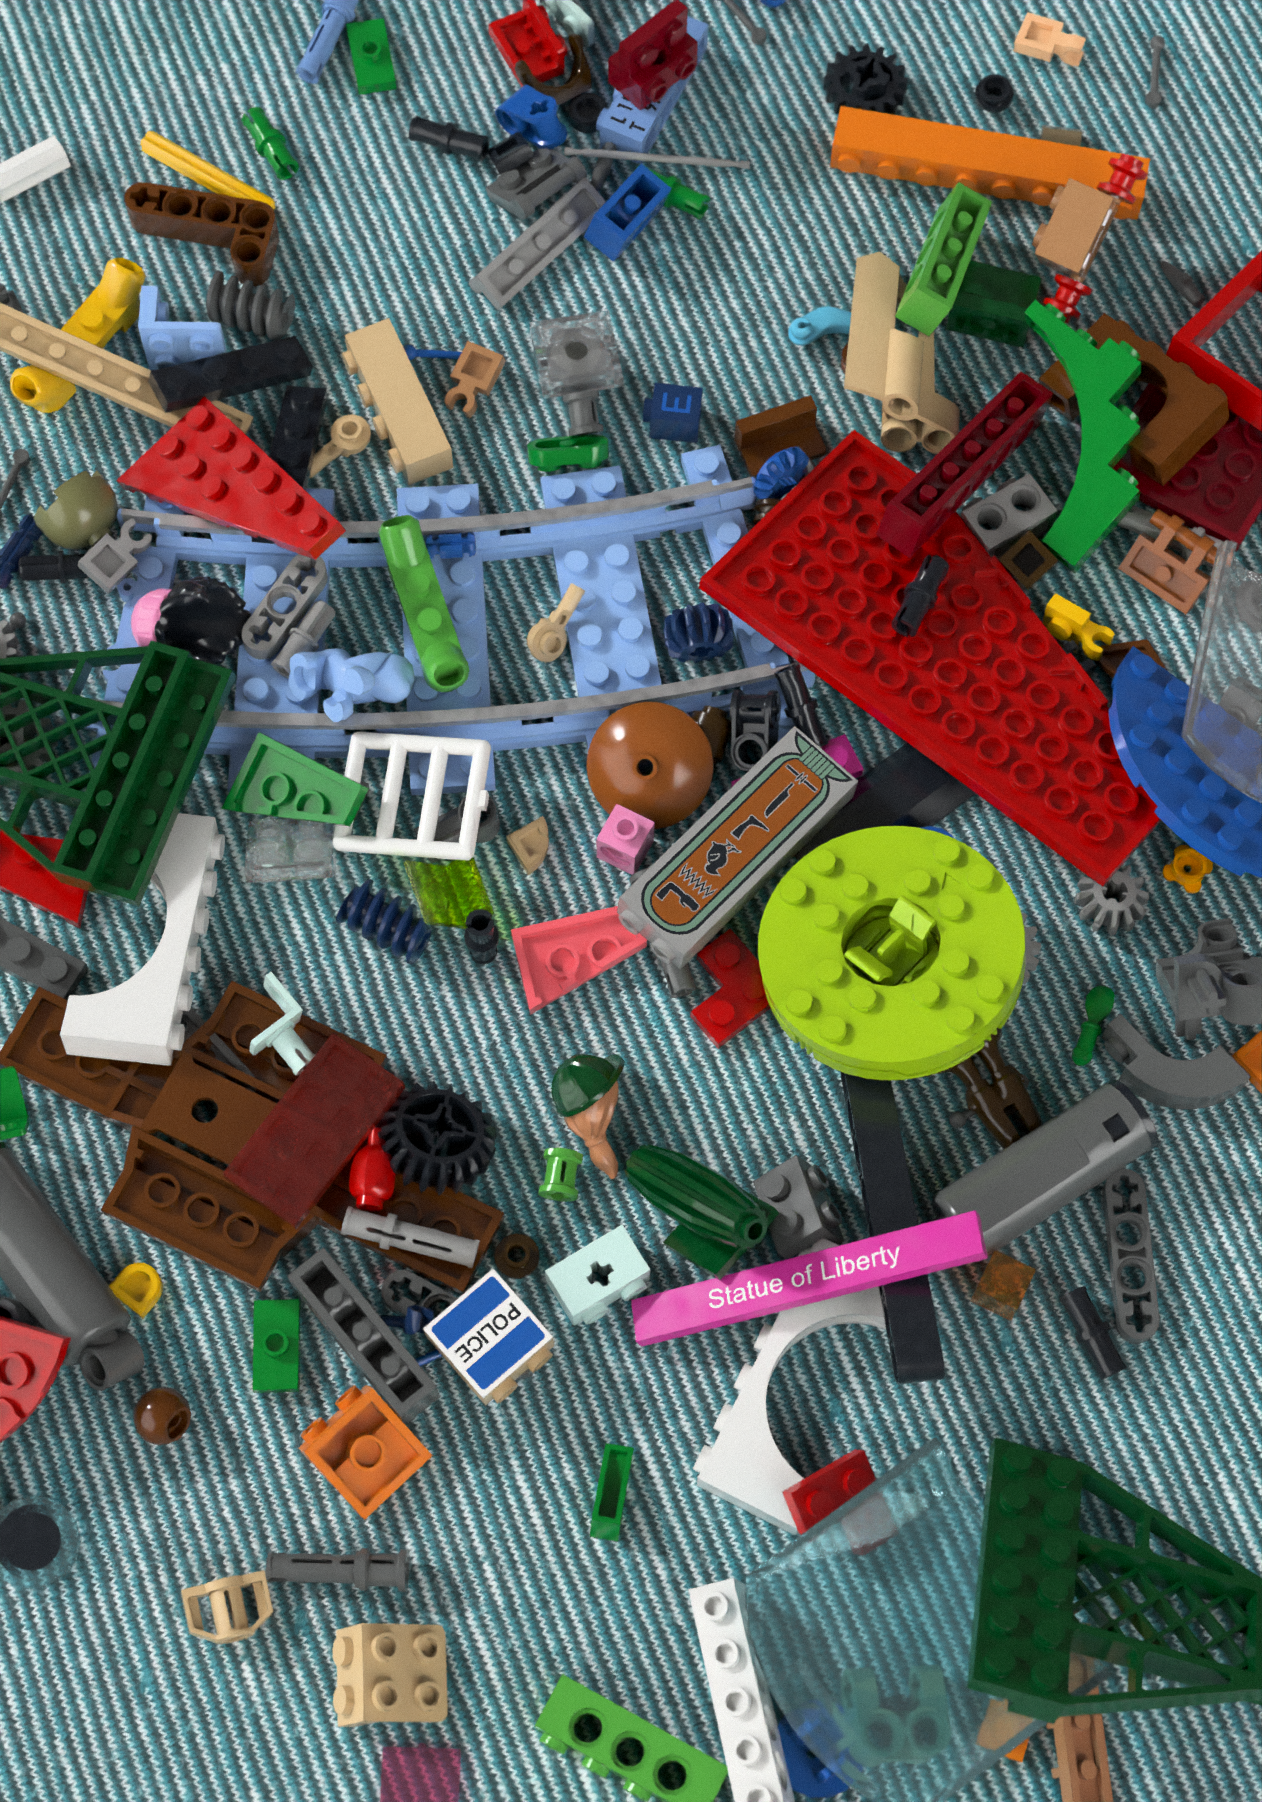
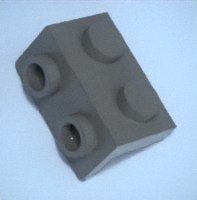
M795 1155L753 1181L759 1199L773 1206L779 1212L778 1216L770 1223L769 1229L778 1254L784 1258H791L822 1238H826L837 1245L844 1241L839 1227L842 1223V1217L836 1206L829 1200L826 1192L829 1182L818 1165L814 1164L811 1166Z

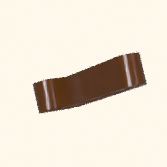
M138 182L127 188L124 194V202L131 226L135 231L145 235L231 249L230 254L234 272L242 285L246 280H251L253 287L262 285L269 278L279 243L275 212L269 204L262 201L148 182ZM264 226L263 228L255 229L256 227Z

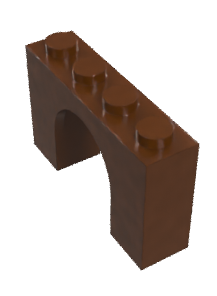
M1104 313L1086 331L1097 341L1098 345L1095 348L1099 350L1109 337L1117 344L1121 341L1128 343L1140 355L1138 360L1141 362V374L1135 381L1155 386L1167 398L1158 415L1129 443L1132 465L1161 486H1164L1228 422L1227 395L1216 384L1210 383L1208 385L1198 378L1187 364L1183 362L1176 363L1166 356L1163 349L1155 342H1146L1137 336L1132 327L1125 321H1116ZM1057 360L1038 379L1039 384L1054 393L1049 405L1073 421L1080 414L1078 401L1065 369Z

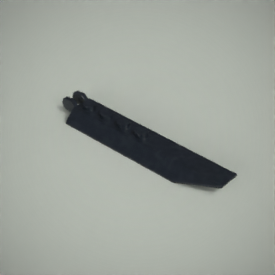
M1072 640L1062 646V649L1066 654L1071 653L1075 656L1080 647ZM1090 658L1080 664L1089 676L1097 668ZM906 743L858 779L853 798L794 857L799 861L818 846L834 838L866 828L881 826L921 828L934 826L976 793L912 745Z

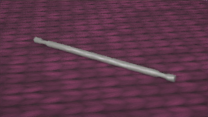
M564 148V155L570 156L583 155L584 157L715 167L733 166L742 169L750 168V161L738 162L729 159Z

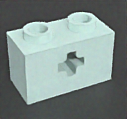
M620 1225L545 1270V1278L573 1326L581 1321L588 1325L603 1317L609 1311L607 1306L622 1297L624 1301H629L647 1289L645 1283L650 1280L651 1269L623 1225ZM598 1271L601 1276L608 1275V1285L603 1287L599 1282L592 1284V1274Z

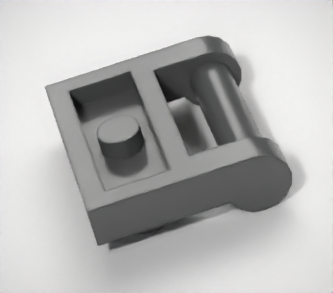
M537 149L533 151V158L512 170L503 172L496 181L485 188L489 199L498 206L525 220L535 212L534 208L571 181L577 183L587 175L585 167L577 157L573 156L569 159L553 149Z

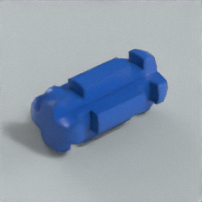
M468 532V536H462L461 533L439 534V538H433V535L429 534L426 536V547L430 559H434V555H440V559L463 557V553H469V557H473L476 553V540L472 532Z

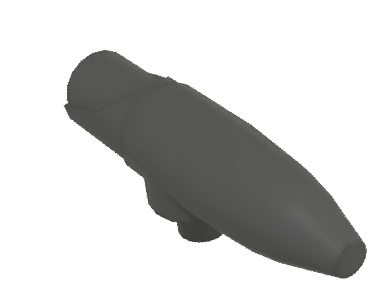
M606 142L602 150L617 151L615 144ZM597 159L591 178V184L597 192L602 188L611 173L613 159Z
M1166 261L1160 263L1166 278L1187 301L1195 307H1199L1204 303L1205 296L1192 283L1193 281L1189 274L1182 273L1177 267Z

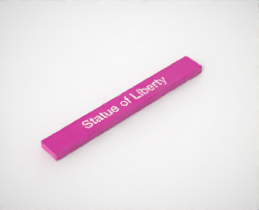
M974 1210L723 1276L721 1280L713 1278L631 1300L636 1342L643 1347L987 1259L980 1216Z

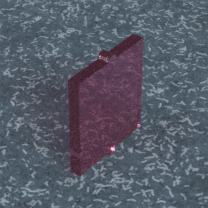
M424 1743L418 1744L417 1748L383 1747L380 1802H459L461 1749L427 1748Z

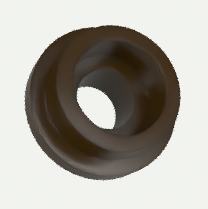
M512 1234L506 1236L496 1247V1266L508 1278H526L536 1270L539 1264V1249L536 1243L526 1235ZM513 1249H522L526 1254L522 1261L513 1262L509 1259L508 1255Z

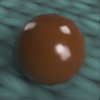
M165 1386L143 1393L136 1403L133 1413L136 1432L145 1441L158 1446L179 1440L188 1429L191 1418L188 1400L179 1391Z

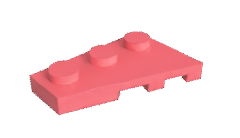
M618 906L511 929V936L530 1015L647 947V940L640 933L634 935L621 924L618 918L619 914L617 913Z

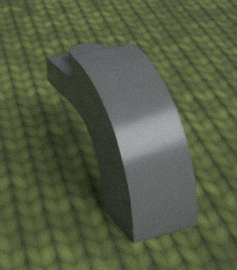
M1121 1013L1107 1025L1101 1037L1105 1041L1104 1046L1110 1056L1120 1063L1124 1061L1128 1065L1125 1067L1119 1081L1136 1095L1160 1106L1174 1109H1200L1214 1106L1240 1092L1251 1077L1221 1045L1209 1054L1194 1060H1178L1167 1057L1154 1049Z

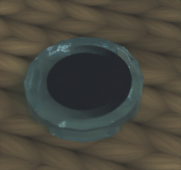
M29 1495L14 1499L0 1510L1 1579L16 1588L35 1591L47 1588L46 1586L52 1585L56 1581L59 1582L69 1574L79 1556L81 1536L77 1522L66 1506L51 1497Z

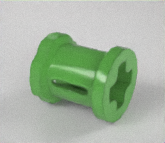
M567 1148L545 1149L543 1158L547 1160L544 1184L539 1186L538 1195L554 1201L571 1202L577 1200L578 1191L575 1189L577 1166L583 1162V1154Z

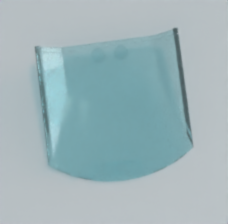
M937 1437L927 1442L745 1576L746 1610L755 1654L778 1706L792 1728L816 1757L848 1786L873 1802H944L1048 1723L1007 1711L1008 1700L967 1688L983 1511L960 1481L942 1450V1444ZM1074 1652L1070 1653L1068 1691L1071 1695H1086L1112 1675L1108 1667H1104L1096 1658Z

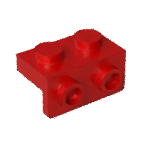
M523 0V10L488 24L489 35L521 87L524 85L515 72L516 62L524 60L527 63L533 76L541 83L564 74L565 56L568 55V49L560 33L555 34L552 30L548 13L543 5H537L535 0Z

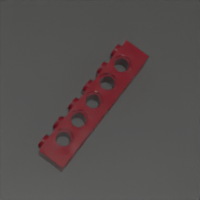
M1020 371L888 503L876 535L911 558L1039 427L1054 393Z

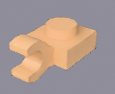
M1027 12L1014 42L1013 52L1050 62L1053 54H1056L1064 63L1071 66H1079L1084 54L1082 48L1086 39L1080 35L1063 33V22Z

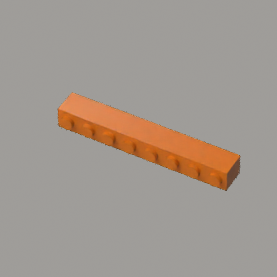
M840 106L832 144L830 168L840 169L847 173L859 172L877 175L888 180L912 181L923 186L935 185L954 189L957 183L960 182L977 193L993 195L999 199H1017L1033 202L1039 206H1048L1059 185L1066 187L1069 178L1098 190L1099 182H1109L1113 173V169L1108 164L1110 158L1119 159L1121 153ZM1129 155L1144 163L1141 170L1145 171L1148 176L1150 158ZM1147 176L1145 180L1135 181L1130 191L1136 198L1134 204L1131 205L1121 201L1120 205H1117L1118 210L1114 218L1138 220L1144 199Z

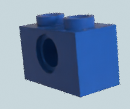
M640 164L596 212L584 238L615 262L660 212L671 188L643 164Z

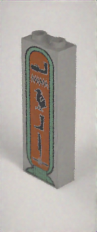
M794 726L619 897L617 908L619 921L632 934L637 935L640 933L651 943V950L661 961L667 964L672 962L681 970L853 798L858 780Z

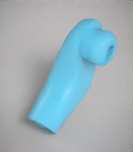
M831 306L817 308L792 322L788 329L789 339L798 346H804L827 334H849L851 312Z

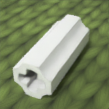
M54 135L0 163L1 203L71 167L66 152Z

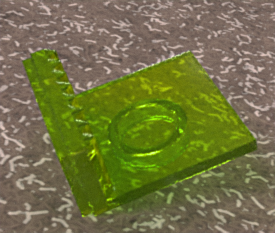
M474 857L467 861L454 860L446 866L408 860L403 862L425 924L466 929V918L470 912L483 909L490 912L491 915L494 914Z

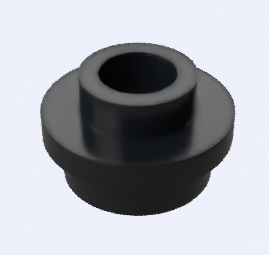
M991 74L977 84L974 97L980 108L987 112L997 113L1006 110L1011 105L1014 92L1007 78L999 74Z

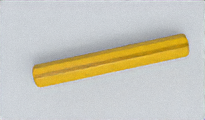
M148 131L145 137L141 139L140 145L144 153L216 194L262 201L269 204L275 210L276 206L274 205L275 201L273 198L160 134Z

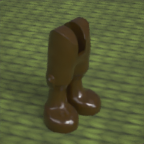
M996 1028L997 1034H991V1041L985 1040V1046L975 1053L991 1074L992 1084L983 1079L972 1057L936 1074L952 1072L964 1083L967 1088L965 1099L968 1109L977 1114L989 1133L1005 1149L1020 1139L1008 1116H1014L1026 1135L1041 1126L1043 1121L1023 1083L1025 1082L1024 1075L1012 1065H1006L999 1048L1002 1029Z

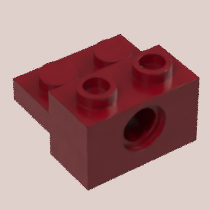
M680 0L672 1L619 43V50L608 58V82L640 111L651 102L655 103L661 100L672 85L680 79L688 78L697 66L698 42L687 33L688 7Z

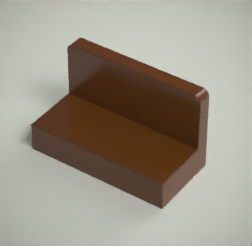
M811 395L736 421L734 441L751 477L756 478L761 467L774 454L790 447H800L810 460L825 456L826 446L815 425L817 406Z

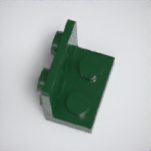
M970 260L952 309L949 311L946 330L1024 348L1029 329L1024 312L1036 300L1041 278Z

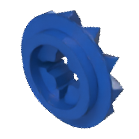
M790 447L777 452L759 470L753 487L754 495L758 499L772 498L781 500L783 495L788 494L800 482V478L807 473V465L810 458L800 447Z

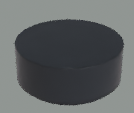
M583 93L573 98L569 104V121L571 126L581 133L590 134L597 132L596 124L601 111L607 108L604 99L593 93Z

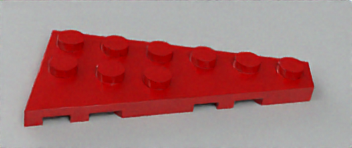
M205 396L116 480L124 490L132 493L137 491L146 494L151 500L159 503L165 501L178 506L181 511L227 528L233 526L254 538L258 536L273 541L279 547L314 560L346 531L337 519Z

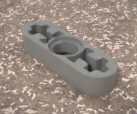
M301 554L296 555L245 623L242 629V640L245 650L250 656L256 659L273 657L290 636L289 631L291 628H295L324 589L327 584L328 575L325 562L320 556L314 560ZM312 567L315 568L316 577L308 575L301 583L300 571L308 572ZM300 583H301V589H302L303 595H302L301 592L297 589V587L300 585ZM282 597H290L297 602V605L292 612L280 614L273 609L274 603ZM267 617L273 622L270 628ZM268 629L270 641L261 640L258 644H255L253 635L262 636Z

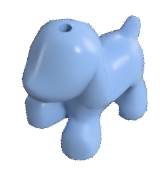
M334 648L325 649L320 652L304 651L294 654L290 658L291 672L288 685L293 695L302 701L313 697L321 689H328L333 692L331 697L324 700L323 708L326 715L333 722H340L348 719L353 714V704L375 701L398 703L403 701L411 692L415 676L413 665L405 657L384 652L366 653L351 657L344 649Z

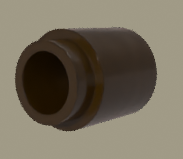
M703 706L702 711H693L691 717L701 726L710 742L715 771L716 764L722 762L732 730V723L726 719L728 714L726 711L712 706Z

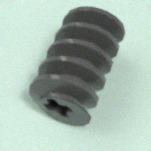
M216 271L210 282L206 298L207 314L211 322L221 323L223 321L230 328L238 325V328L243 332L253 330V333L259 337H264L267 334L269 339L273 341L282 339L293 321L295 312V296L293 293L284 303L282 302L283 292L281 289H276L271 298H268L267 285H260L256 294H254L253 282L251 280H246L242 288L238 289L239 279L237 276H231L227 284L224 285L223 272Z

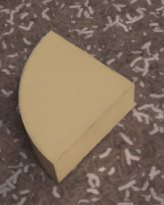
M543 816L506 836L507 843L527 875L533 873L542 864L548 852L549 833Z

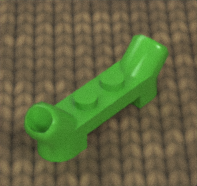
M411 515L391 518L381 524L378 532L387 561L388 572L414 642L424 679L428 686L435 691L451 692L463 685L468 679V662L463 655L425 545L419 520Z

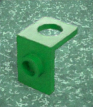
M15 1066L0 1068L1 1141L27 1134L30 1122Z

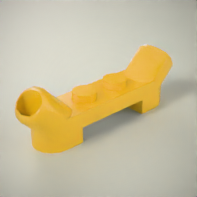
M118 257L109 260L100 284L61 330L102 349L119 329L126 333L139 317V294L146 278L143 269L125 258ZM33 365L16 369L10 379V388L14 397L22 404L32 406L37 411L43 413L58 411L77 391L74 383Z

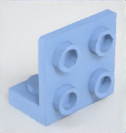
M141 286L138 329L149 370H158L227 353L220 323L169 322L168 302L161 301L158 286Z

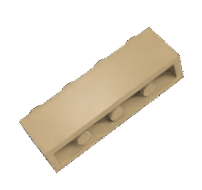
M388 318L345 334L347 351L342 353L344 364L350 376L357 374L361 384L357 385V390L364 407L372 406L376 416L372 418L379 439L381 441L387 439L391 449L387 453L395 473L403 472L408 485L452 469L451 446L390 319Z

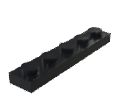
M287 385L269 457L306 490L326 409L327 390L325 388ZM251 536L252 542L275 544L273 541L258 536L254 538Z

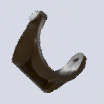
M575 33L568 37L573 54V67L564 85L554 87L541 83L533 76L524 60L516 62L515 72L523 85H529L536 91L553 97L556 100L557 106L592 89L590 68L583 51L584 41L580 35Z

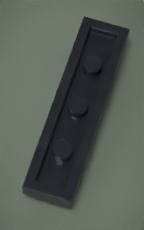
M295 335L150 371L148 382L164 412L168 413L195 406L204 396L211 402L309 377L313 365Z

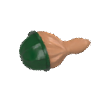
M584 1053L576 1054L559 1065L552 1081V1098L556 1105L557 1113L560 1117H564L567 1127L585 1141V1146L589 1148L593 1164L605 1172L610 1179H614L618 1174V1162L615 1152L607 1141L606 1130L614 1115L618 1101L619 1085L617 1079L623 1070L625 1061L618 1054L605 1058Z

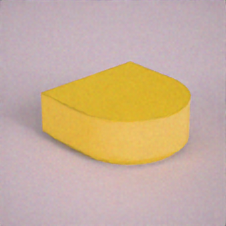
M133 1263L126 1266L109 1285L119 1301L142 1319L158 1302L163 1291L162 1279L158 1272L146 1263Z

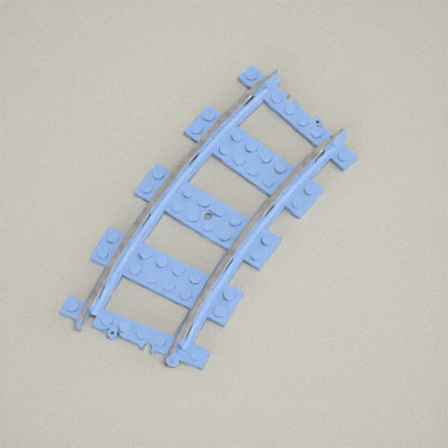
M719 444L681 453V463L688 485L626 497L620 465L540 477L545 509L480 515L478 483L397 488L398 516L411 515L419 520L425 545L426 536L432 534L433 538H439V534L461 533L462 536H468V532H472L475 535L476 553L473 557H469V553H463V557L440 559V555H434V559H431L463 655L468 662V679L463 685L451 692L435 691L428 686L424 679L418 654L402 610L404 657L413 665L415 676L411 692L406 697L407 712L353 713L346 720L333 722L326 713H320L321 690L307 700H299L293 695L288 685L289 679L273 669L271 663L283 649L288 639L280 650L268 659H256L250 656L245 650L243 643L239 646L234 711L222 710L204 754L230 755L227 787L228 792H230L258 732L314 760L316 758H347L353 734L346 735V729H376L377 733L480 739L488 741L491 745L485 790L494 791L496 790L494 751L585 741L587 750H589L594 734L610 715L623 707L640 702L666 703L683 710L690 716H692L693 711H702L703 706H712L728 713L727 717H730L732 693L712 697V692L738 686L744 691V694H767L770 690L778 691L781 701L778 728L779 742L794 727L792 718H787L784 712L787 705L774 672L793 664H790L786 652L730 611L729 615L733 621L734 633L745 669L661 684L635 542L660 538V532L675 529V533L680 534L702 529L714 566L748 533L742 511L755 507L757 497L753 493V487L756 478L748 477L732 481L721 445ZM307 488L306 491L334 517V489ZM146 496L143 511L119 508L117 519L120 528L126 521L134 519L136 524L133 530L156 533L157 539L156 547L149 546L144 552L134 554V558L138 563L132 570V573L137 581L132 578H124L117 585L120 598L126 604L123 606L116 643L108 649L139 647L131 629V615L134 606L140 598L150 591L161 588H173L178 560L246 565L243 595L246 606L244 610H248L252 615L287 565L298 553L279 547L276 544L252 542L251 536L246 535L241 529L233 526L227 528L206 519L188 515V513L181 511L178 506L165 501L159 503L151 500L148 496ZM690 501L694 503L692 507L665 512L666 506ZM385 521L340 522L346 531L320 555L326 565L328 580L313 604L320 600L328 604L330 567H387L378 532L381 524ZM530 527L531 533L500 536V530ZM184 531L210 533L211 539L183 537ZM378 537L379 543H349V538ZM553 554L561 600L571 583L585 590L584 595L566 624L578 697L491 706L483 561ZM313 567L308 572L300 571L301 583L308 575L316 577L315 568ZM300 583V585L297 587V589H298V590L301 592V594L303 595L302 589H301V583ZM282 597L274 603L273 609L277 613L288 614L296 608L297 602L290 597ZM267 617L270 628L273 622ZM268 629L262 636L253 635L255 644H258L261 640L270 641ZM326 630L318 640L319 648L316 652L323 651L325 648ZM141 663L121 665L114 671L103 670L102 673L107 682L104 700L96 701L121 708ZM799 663L806 686L811 688L815 683V674ZM749 707L753 711H762L761 708ZM553 717V722L522 725V720ZM101 721L85 727L87 730L97 731L96 739L107 734ZM103 749L92 755L94 767H96ZM366 749L365 758L389 757L390 751ZM407 752L406 757L409 756L411 795H424L431 753ZM448 755L442 794L467 792L473 756ZM642 759L639 763L640 772L653 771L652 762L648 759Z

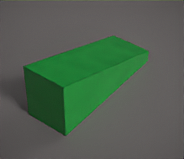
M605 1444L591 1519L590 1537L618 1542L634 1451L632 1447Z

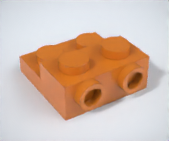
M355 1385L338 1398L335 1405L339 1410L327 1422L320 1417L303 1431L301 1437L305 1442L298 1449L323 1477L333 1485L359 1516L365 1520L433 1455L372 1387L365 1385L359 1390Z

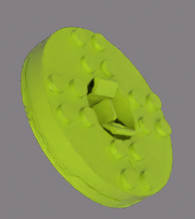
M907 826L873 827L844 834L818 846L799 860L785 874L773 891L761 919L758 935L759 965L765 994L773 1015L791 1040L796 1044L800 1043L801 1049L806 1048L807 1054L813 1053L817 1061L853 1076L876 1080L914 1079L936 1074L965 1061L985 1046V1040L991 1041V1034H997L996 1028L1001 1029L1005 1025L1018 1001L1024 981L1025 930L1018 902L1010 886L1001 873L979 852L963 842L932 830Z

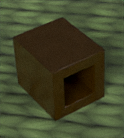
M1030 530L999 558L1027 590L1036 585L1059 563L1055 556Z

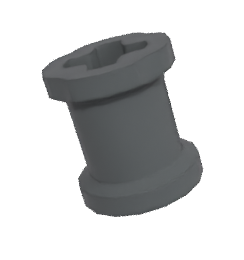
M598 390L563 395V402L568 403L571 428L568 430L569 436L604 431L603 424H600L596 405V398L599 397Z

